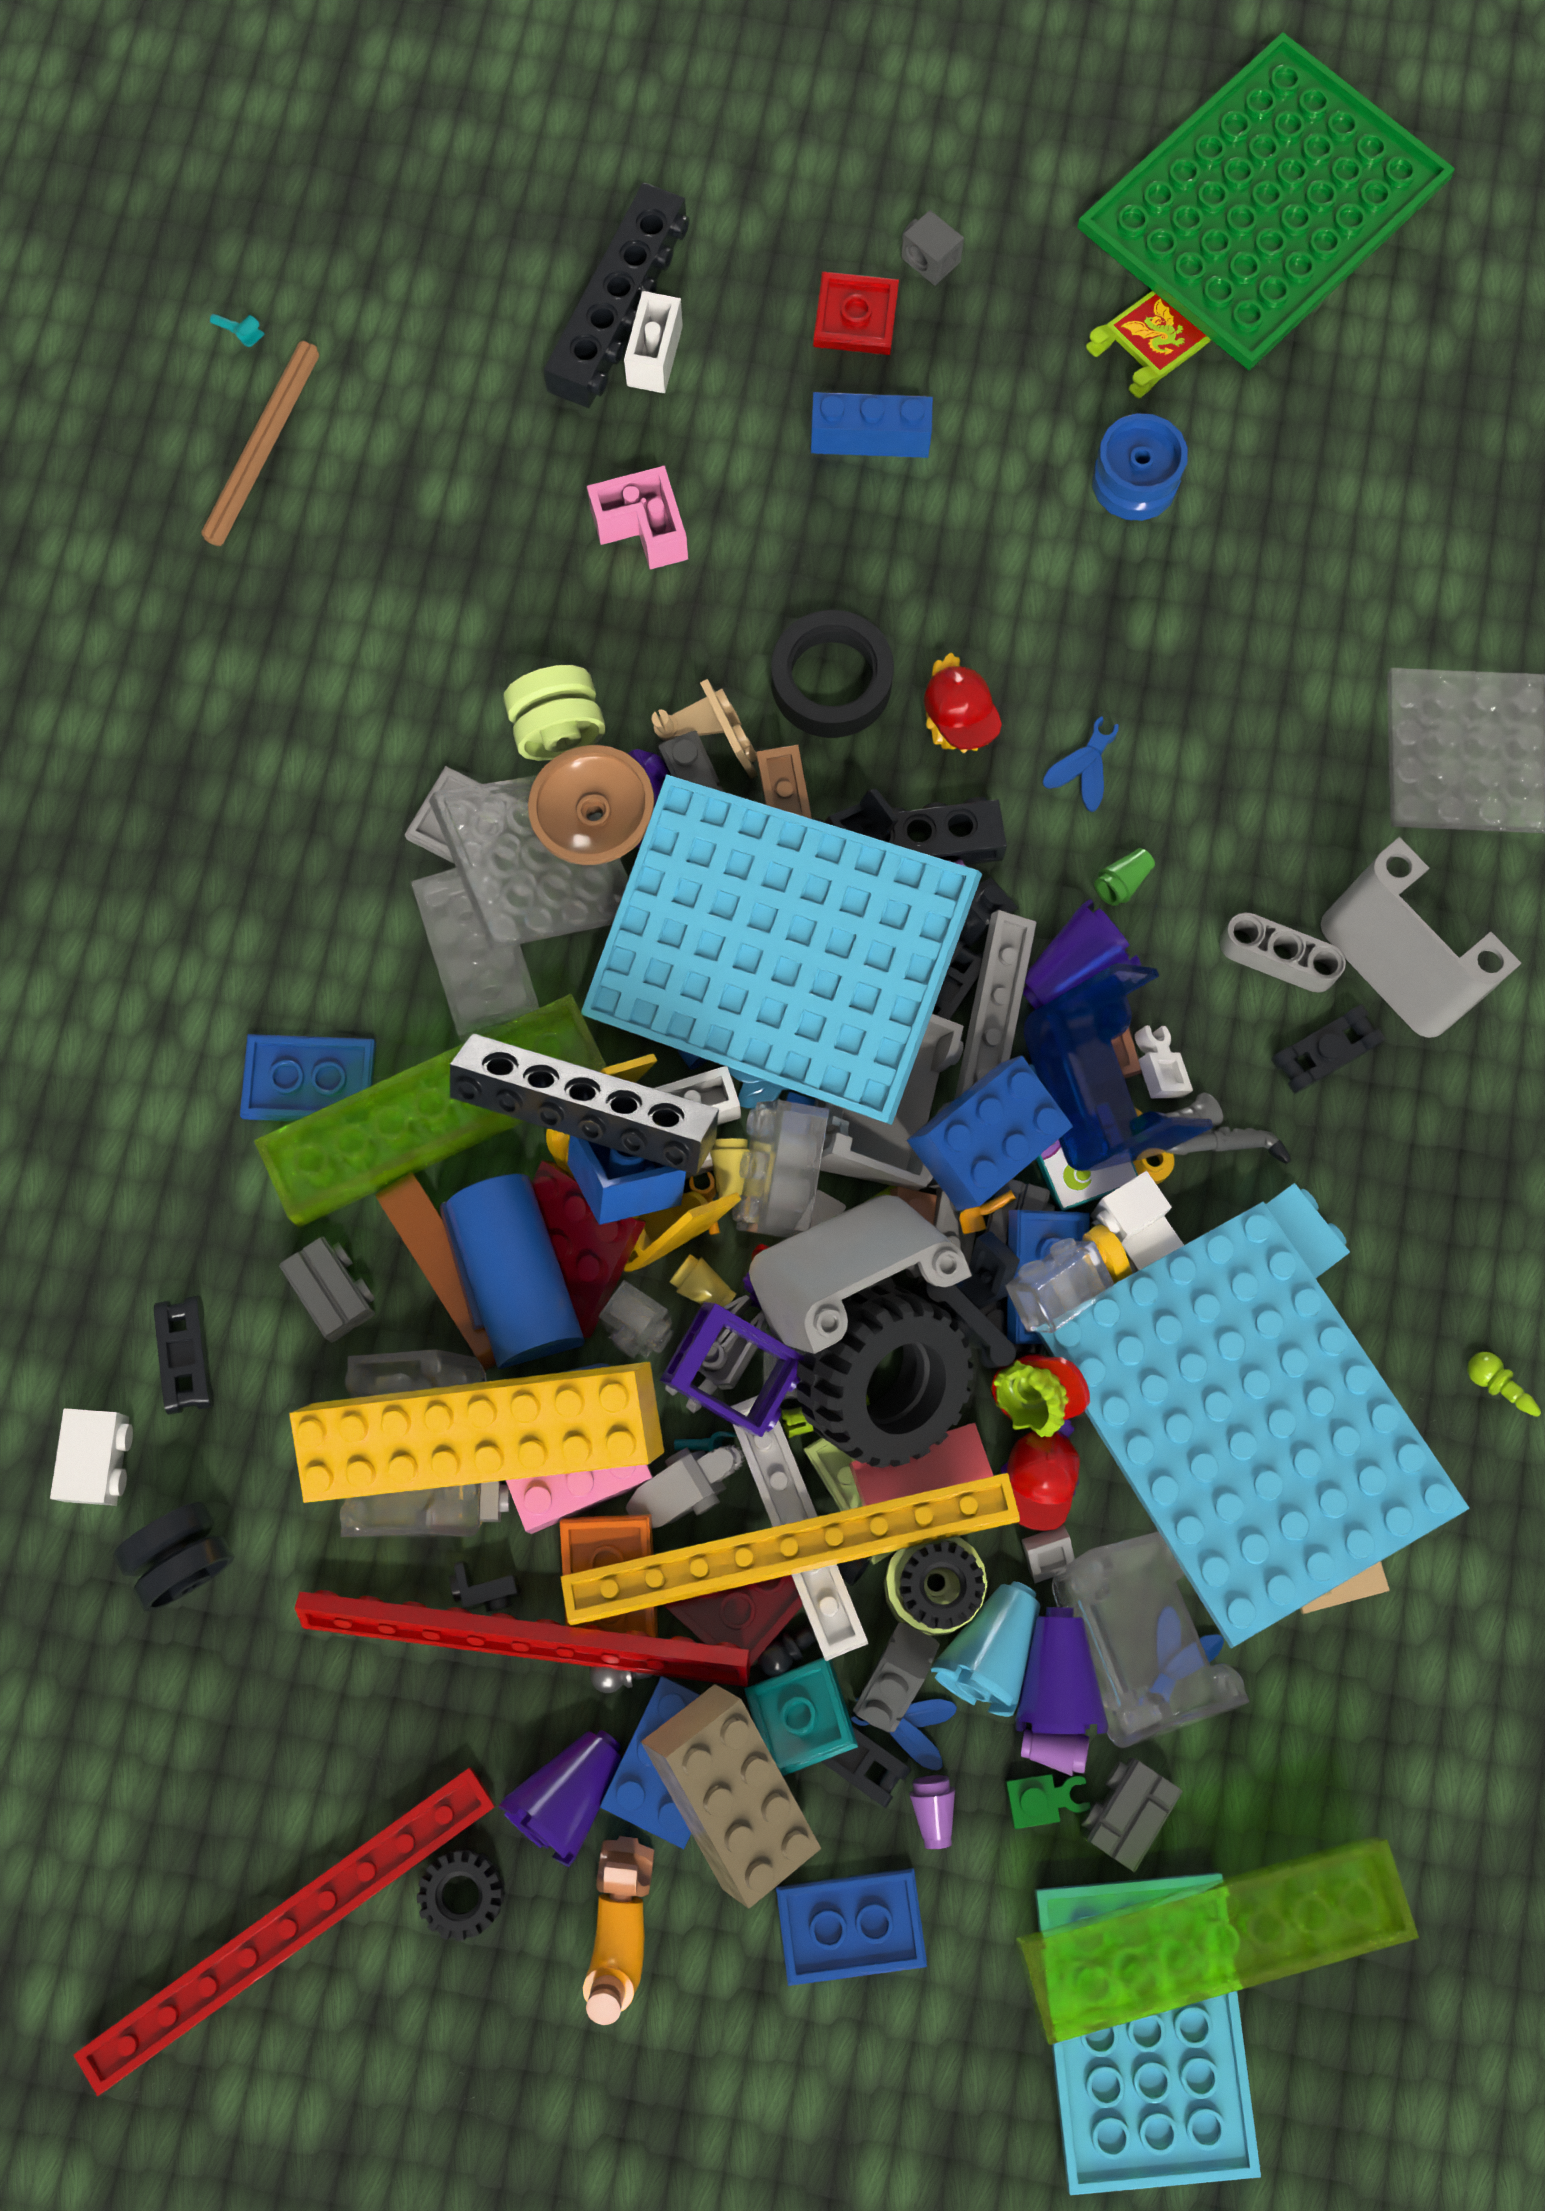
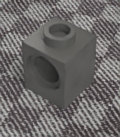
M931 210L919 220L914 219L911 221L902 234L901 258L936 286L961 262L964 237Z

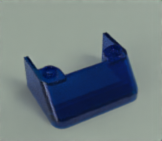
M1115 963L1033 1011L1026 1019L1024 1038L1037 1077L1073 1125L1069 1131L1059 1138V1142L1066 1162L1074 1170L1096 1171L1156 1156L1214 1127L1211 1119L1168 1118L1161 1112L1152 1111L1137 1116L1111 1041L1125 1033L1131 1023L1132 1011L1126 995L1159 977L1157 968Z

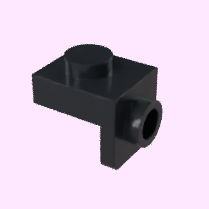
M874 788L867 791L859 804L828 816L824 823L884 841L898 822V817L880 792Z
M992 877L978 884L959 938L966 942L965 947L967 948L975 945L981 935L989 929L993 912L1001 910L1014 914L1018 908Z
M989 1231L977 1238L968 1266L972 1276L954 1285L980 1310L1008 1296L1020 1259L1008 1246Z
M464 1561L453 1563L455 1574L449 1576L450 1587L455 1602L462 1601L463 1608L471 1610L485 1606L486 1613L513 1606L511 1598L522 1595L518 1577L514 1575L473 1586L468 1563Z

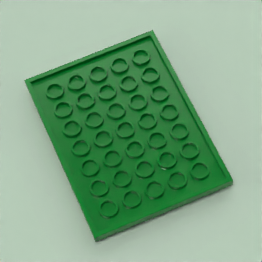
M1282 32L1081 216L1077 228L1250 371L1452 178L1455 168Z

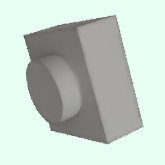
M502 1481L481 1483L480 1520L482 1522H501V1512H509L510 1490L508 1485H502Z
M1064 1525L1055 1530H1048L1022 1539L1028 1570L1034 1583L1077 1569L1071 1539Z

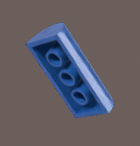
M523 1174L493 1177L468 1186L453 1195L447 1201L445 1207L498 1370L583 1346L585 1339L530 1178Z

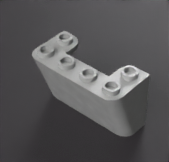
M1399 837L1373 860L1326 911L1321 920V929L1326 939L1341 950L1345 959L1413 1031L1427 1038L1437 1037L1484 999L1522 963L1492 932H1489L1460 958L1399 896L1429 870V867ZM1394 857H1401L1406 860L1410 869L1407 876L1397 878L1388 872L1387 866ZM1483 951L1495 953L1501 962L1500 970L1496 973H1488L1482 970L1478 965V955Z

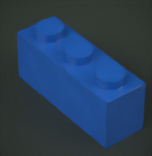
M813 392L811 453L928 458L932 434L933 397Z

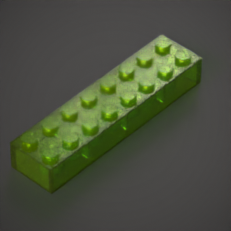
M572 994L480 1035L597 1072L607 1067ZM465 1043L264 1135L254 1140L287 1217L298 1227H301L389 1186L411 1171L413 1174L525 1121L450 1098V1063Z
M1371 1836L1015 1938L1042 2037L1049 2045L1414 1940L1419 1938L1388 1840Z

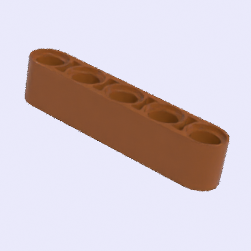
M411 1171L376 1193L375 1196L473 1353L487 1371L496 1365V1361L486 1330L482 1328L473 1331L442 1217Z

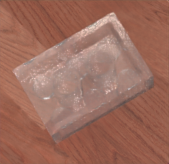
M782 1100L757 1102L756 1109L750 1110L746 1126L747 1134L751 1135L749 1152L743 1153L739 1170L740 1177L744 1178L742 1195H739L742 1200L733 1207V1220L737 1221L736 1230L790 1238L811 1227L829 1109Z

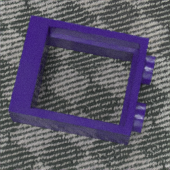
M704 1302L659 1381L749 1434L763 1437L765 1431H771L777 1424L782 1412L779 1406L787 1391L792 1392L800 1382L801 1378L797 1376L798 1361L804 1360V1356L720 1305ZM722 1327L727 1328L778 1359L747 1416L691 1384Z

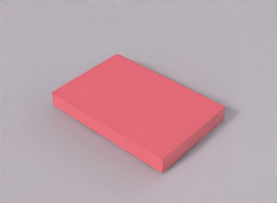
M972 1423L947 1431L946 1433L949 1436L941 1444L936 1445L934 1443L929 1447L930 1453L919 1459L910 1457V1463L893 1467L889 1464L887 1467L880 1468L872 1467L867 1463H860L857 1460L849 1463L862 1505L867 1506L992 1477L993 1473L976 1424Z

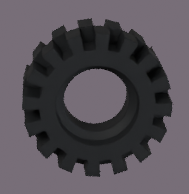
M949 1542L932 1543L917 1550L905 1564L900 1577V1597L903 1599V1605L907 1612L909 1611L914 1617L913 1619L918 1623L921 1622L932 1629H951L968 1621L977 1609L980 1608L983 1601V1593L985 1592V1583H983L982 1577L984 1573L982 1568L978 1567L977 1559L972 1554L969 1555L965 1552V1548L959 1545H949ZM947 1568L958 1577L960 1591L953 1602L944 1605L937 1604L926 1595L924 1580L926 1575L933 1569Z
M472 1849L451 1851L431 1863L426 1869L425 1875L421 1877L418 1885L420 1886V1893L417 1894V1903L421 1905L419 1914L421 1919L425 1918L429 1923L427 1928L432 1932L435 1930L439 1932L441 1938L446 1940L456 1938V1941H464L469 1937L474 1938L487 1929L501 1912L500 1908L505 1899V1894H503L504 1879L503 1877L500 1878L498 1873L500 1869L496 1863L492 1864L488 1860L489 1857L484 1853L478 1854ZM463 1875L471 1878L476 1883L479 1890V1899L473 1910L467 1913H457L446 1905L444 1889L452 1877Z

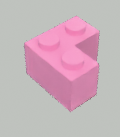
M665 466L587 486L590 510L601 545L639 535L649 569L688 560L686 533Z

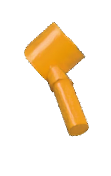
M707 1172L710 1186L705 1190L697 1189L693 1176H691L689 1180L690 1191L701 1194L708 1203L712 1202L716 1194V1184L713 1175ZM718 1222L708 1229L710 1235L720 1233Z
M1012 1190L987 1203H983L981 1206L964 1209L959 1216L962 1232L969 1234L986 1229L983 1215L990 1214L1016 1200Z

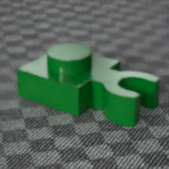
M1050 1773L1005 1780L1014 1829L1060 1822L1058 1808L1061 1807L1076 1813L1085 1812L1091 1808L1088 1801L1074 1803L1070 1798V1790L1073 1786L1086 1784V1780L1082 1776H1069L1062 1781L1060 1786L1055 1787L1052 1774Z

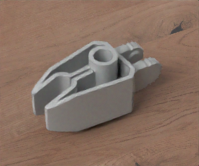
M745 1295L723 1308L742 1318L753 1301ZM761 1311L750 1324L765 1333L768 1323L763 1311ZM722 1327L698 1370L706 1377L699 1389L712 1395L717 1387L721 1390L735 1388L758 1347L727 1328ZM668 1385L665 1387V1390L672 1396L678 1392ZM690 1398L686 1405L693 1413L702 1406Z
M727 1445V1447L722 1446L706 1454L704 1450L691 1453L687 1447L665 1461L668 1468L638 1487L625 1508L629 1515L651 1514L652 1528L673 1523L693 1510L697 1516L701 1515L720 1502L717 1495L726 1489L722 1480L743 1466L742 1463L745 1461L743 1460L745 1456L742 1453L743 1450L741 1451L740 1447L735 1445Z

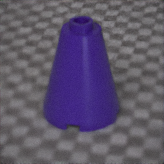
M1091 899L1078 908L1027 971L1024 983L1026 986L1023 988L1022 994L1035 1010L1043 1006L1044 1009L1050 1011L1118 979L1142 965L1137 954L1131 959L1128 958L1130 955L1125 949L1130 944L1109 917L1100 908L1092 912L1094 911V902Z
M1046 1607V1616H1037L1015 1717V1730L1017 1731L1026 1729V1722L1032 1723L1033 1733L1086 1734L1085 1729H1090V1724H1097V1734L1108 1732V1721L1084 1618L1074 1617V1608Z
M600 1730L596 1735L587 1731L504 1797L498 1808L506 1811L504 1816L539 1848L543 1846L547 1849L551 1846L555 1850L551 1857L564 1866L570 1867L582 1847L622 1761L618 1754V1751L621 1749L620 1744L603 1730Z

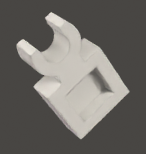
M1144 1026L1136 1032V1043L1141 1051L1145 1053L1138 1061L1150 1097L1183 1098L1191 1093L1193 1089L1181 1054L1171 1053L1170 1051L1171 1036L1167 1027L1161 1026L1152 1033L1150 1026Z

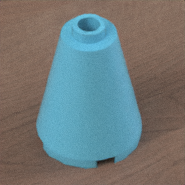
M1013 1581L1011 1585L1001 1584L978 1610L973 1619L966 1624L936 1659L931 1668V1672H937L935 1679L950 1692L972 1705H975L977 1700L988 1702L991 1705L987 1712L1004 1717L1013 1716L1018 1706L1035 1624L1041 1607L1035 1599L1036 1593L1030 1587L1020 1582Z

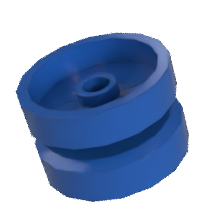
M1136 413L1117 420L1107 429L1100 443L1098 458L1093 469L1092 488L1098 502L1109 513L1125 520L1143 521L1159 516L1171 506L1187 465L1188 447L1182 433L1170 421L1154 414Z

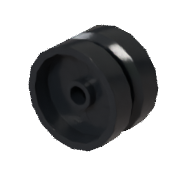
M195 1502L187 1504L167 1513L134 1533L114 1551L113 1558L124 1576H141L134 1586L133 1593L144 1611L150 1612L182 1598L210 1581L233 1562L235 1556L224 1537L210 1536L205 1538L210 1533L214 1520L204 1503Z

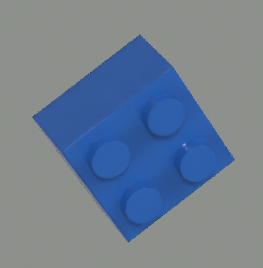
M570 1135L567 1164L599 1225L681 1205L686 1171Z

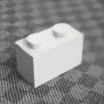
M642 291L624 358L627 386L659 393L666 392L683 327L681 298Z
M78 1409L63 1410L50 1499L62 1502L117 1506L118 1496L123 1495L127 1481L126 1470L122 1469L124 1452L130 1449L133 1439V1427L129 1424L128 1416L117 1412Z

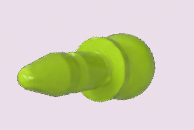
M1480 1352L1470 1359L1467 1371L1470 1379L1475 1384L1488 1387L1491 1395H1496L1501 1391V1394L1511 1403H1515L1516 1407L1525 1413L1536 1417L1541 1414V1410L1533 1397L1528 1393H1524V1390L1514 1381H1510L1514 1373L1510 1369L1504 1370L1503 1363L1498 1356L1490 1352Z

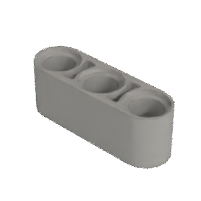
M1245 912L1234 916L1220 937V948L1227 958L1308 991L1318 993L1328 990L1345 970L1346 960L1339 948L1252 913ZM1233 932H1245L1250 937L1251 943L1239 942ZM1280 946L1287 949L1291 959H1281L1275 954L1273 947ZM1313 962L1324 963L1329 968L1330 975H1322L1317 972Z

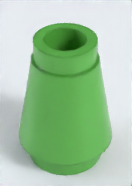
M1138 848L1100 870L1098 878L1094 882L1096 892L1106 903L1112 906L1128 902L1150 870L1154 868L1155 861L1145 849Z

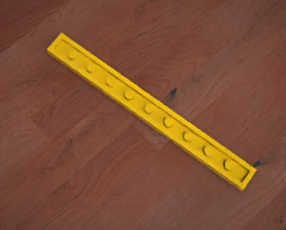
M1008 1473L560 1576L567 1620L572 1626L1020 1522Z

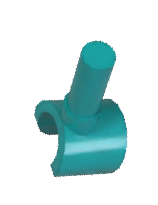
M212 314L210 317L212 324L230 330L247 347H251L265 335L264 332L258 329L260 326L259 322L251 315H248L240 324L216 314Z
M719 1431L714 1433L711 1438L675 1439L674 1449L683 1450L688 1447L689 1450L711 1452L715 1451L714 1449L722 1447L724 1438L737 1437V1434L731 1431Z

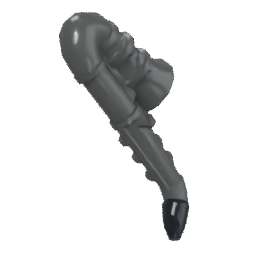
M1205 1092L1197 1095L1195 1102L1189 1107L1164 1114L1163 1117L1156 1121L1152 1131L1153 1141L1156 1146L1170 1154L1186 1155L1188 1152L1206 1150L1228 1151L1264 1147L1277 1160L1285 1164L1291 1161L1283 1142L1272 1132L1256 1131L1252 1128L1245 1130L1233 1129L1230 1132L1229 1127H1221L1216 1131L1211 1130L1210 1126L1214 1127L1222 1123L1223 1113L1217 1100Z

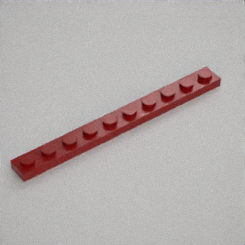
M318 1590L315 1593L299 1591L294 1607L303 1629L592 1667H609L622 1671L744 1687L748 1686L750 1674L749 1650L741 1649L738 1645L728 1642H720L716 1645L700 1644L682 1636H675L669 1640L650 1637L647 1633L636 1630L627 1631L625 1634L605 1631L596 1625H582L580 1628L562 1626L550 1619H538L535 1622L516 1620L513 1616L504 1613H494L491 1616L472 1614L470 1611L458 1607L438 1610L427 1608L421 1603L412 1601L404 1602L400 1605L385 1603L373 1596H361L358 1599L340 1597L338 1594L327 1590Z
M468 1768L73 2054L96 2095L99 2096L495 1808L497 1806L473 1768Z

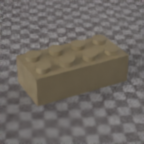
M714 1684L641 1741L720 1886L748 1909L821 1849L744 1703L739 1697Z

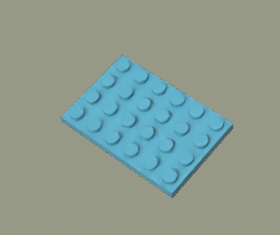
M1215 1872L1035 1889L1068 2193L1070 2195L1261 2177L1222 1874Z

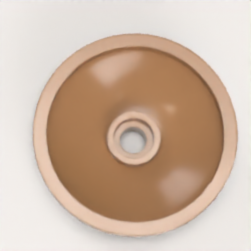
M602 745L580 746L556 756L539 772L531 787L528 800L530 823L542 845L562 860L582 865L603 864L618 859L631 851L643 839L655 808L653 788L643 767L627 753ZM599 812L603 814L597 821L589 820L593 813Z

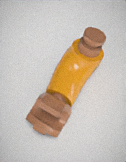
M619 1836L617 1841L604 1840L601 1846L596 1888L599 1892L610 1894H601L598 1897L594 1948L583 1984V1994L587 2001V2014L592 2021L601 2025H609L619 2018L620 2012L631 2004L642 1974L645 1941L643 1900L638 1897L649 1894L654 1849L639 1844L638 1838Z

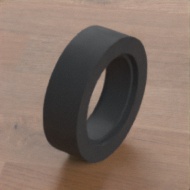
M824 610L808 614L792 623L780 636L774 648L771 661V686L776 705L791 724L808 734L825 738H839L858 733L874 723L887 706L891 695L894 673L892 651L880 630L859 615L840 610ZM828 642L842 643L854 648L866 659L871 669L872 680L869 687L858 699L846 705L824 706L812 702L798 690L792 676L796 661L806 650L815 645Z

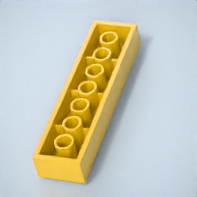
M650 1362L317 1402L289 1413L304 1503L647 1465L664 1453Z

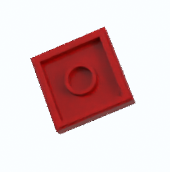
M822 271L813 347L890 355L899 279Z

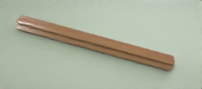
M305 341L298 343L201 531L204 540L208 543L221 546L230 532L319 358L315 345Z

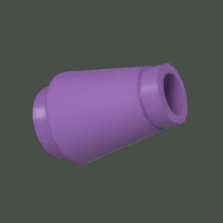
M1025 1729L1021 1757L1030 1758L1032 1761L1070 1776L1073 1775V1772L1084 1774L1090 1736L1081 1734L1033 1733L1032 1730Z
M931 1775L914 1779L912 1781L913 1791L909 1795L922 1838L924 1839V1847L927 1849H942L951 1846L955 1788L950 1786L949 1777Z

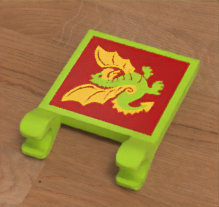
M1151 291L1108 324L1098 326L1091 331L1089 336L1091 342L1087 343L1086 349L1094 357H1098L1116 340L1143 366V368L1134 373L1132 378L1134 383L1128 389L1136 398H1141L1160 379L1202 349L1211 339L1155 292Z

